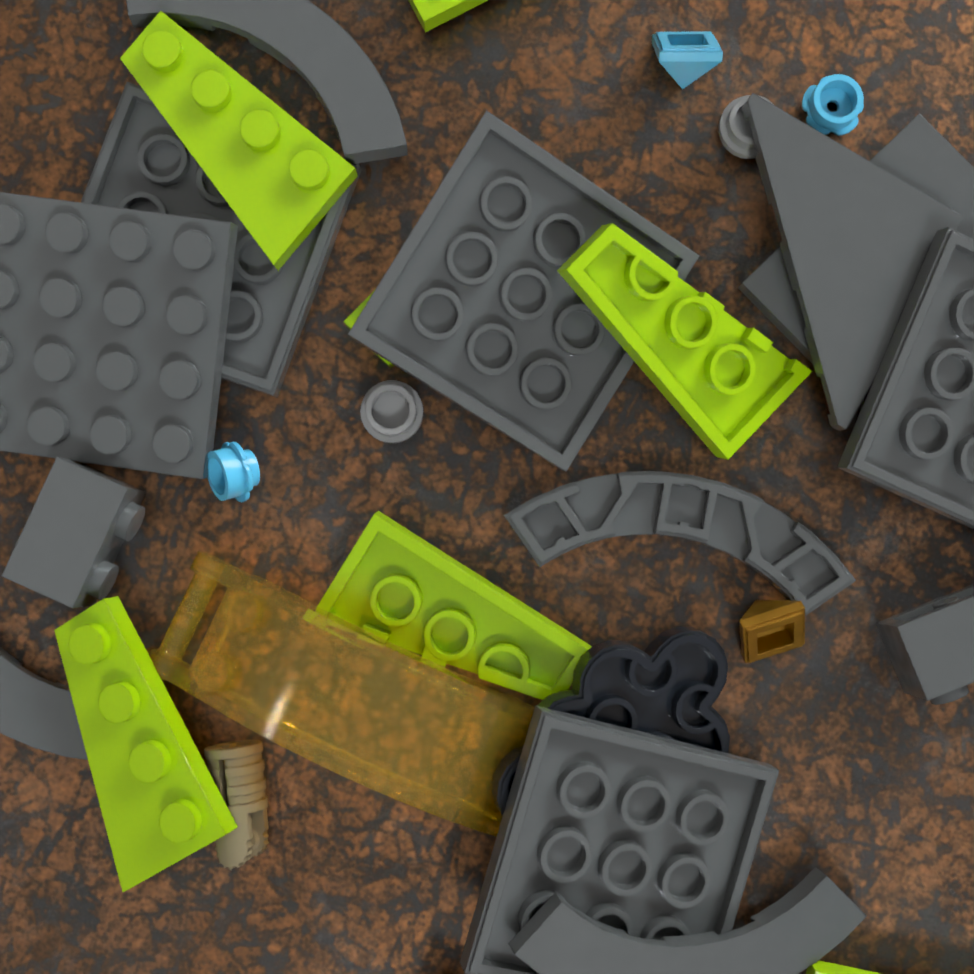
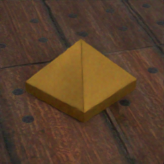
M755 600L739 620L741 655L745 663H752L802 647L805 644V607L801 601Z

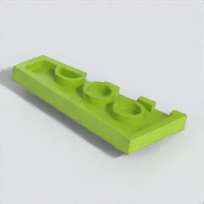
M162 11L155 16L120 57L144 92L279 271L358 177L355 167Z
M613 223L602 225L557 270L717 458L729 460L812 372V370L797 359H789L771 346L773 342L758 330L747 328L723 310L725 306L708 293L698 292L678 277L677 270Z
M380 511L372 516L309 619L327 627L335 625L361 634L360 638L383 646L390 644L422 655L421 659L444 667L449 664L478 674L479 679L540 700H544L551 694L569 689L573 682V673L581 656L592 647Z
M118 596L100 600L54 631L122 892H125L225 836L238 826Z

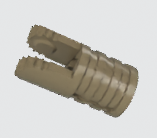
M262 740L232 741L204 748V759H206L207 768L238 826L233 831L214 841L216 843L215 850L217 852L216 857L219 858V864H223L224 868L229 867L230 870L235 867L239 868L253 856L257 857L267 849V844H269V835L267 833L269 829L267 807L269 804L265 790L267 783L266 777H264L265 762L262 758Z

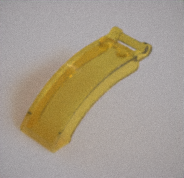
M198 551L190 567L195 574L159 649H151L149 653L162 680L171 682L241 725L330 771L422 811L497 837L503 815L497 809L491 792L493 774L502 758L514 748L524 745L535 707L506 692L477 682L380 638L264 578L249 574L216 556ZM220 583L228 589L190 665L183 661L182 657L217 584Z

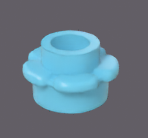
M843 74L823 77L817 86L811 85L806 90L802 99V109L808 114L806 123L824 135L833 132L836 136H842L851 132L859 122L857 116L864 108V96L860 85L853 78ZM827 103H835L837 105V111H829L827 108Z
M234 441L225 442L221 449L210 451L207 454L208 481L214 495L219 500L224 501L235 498L242 503L250 498V491L253 489V486H257L260 482L259 465L251 450H243Z

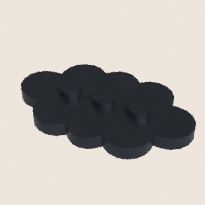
M677 626L663 631L648 645L645 651L621 640H607L593 645L581 656L574 669L572 689L551 694L537 705L725 753L729 752L730 735L727 724L720 714L711 707L719 697L727 681L728 663L726 655L715 638L693 627ZM524 745L514 748L502 758L493 774L491 792L495 805L502 815Z

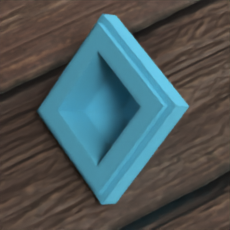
M711 31L656 32V34H652V46L659 63L682 89L722 62L723 51Z

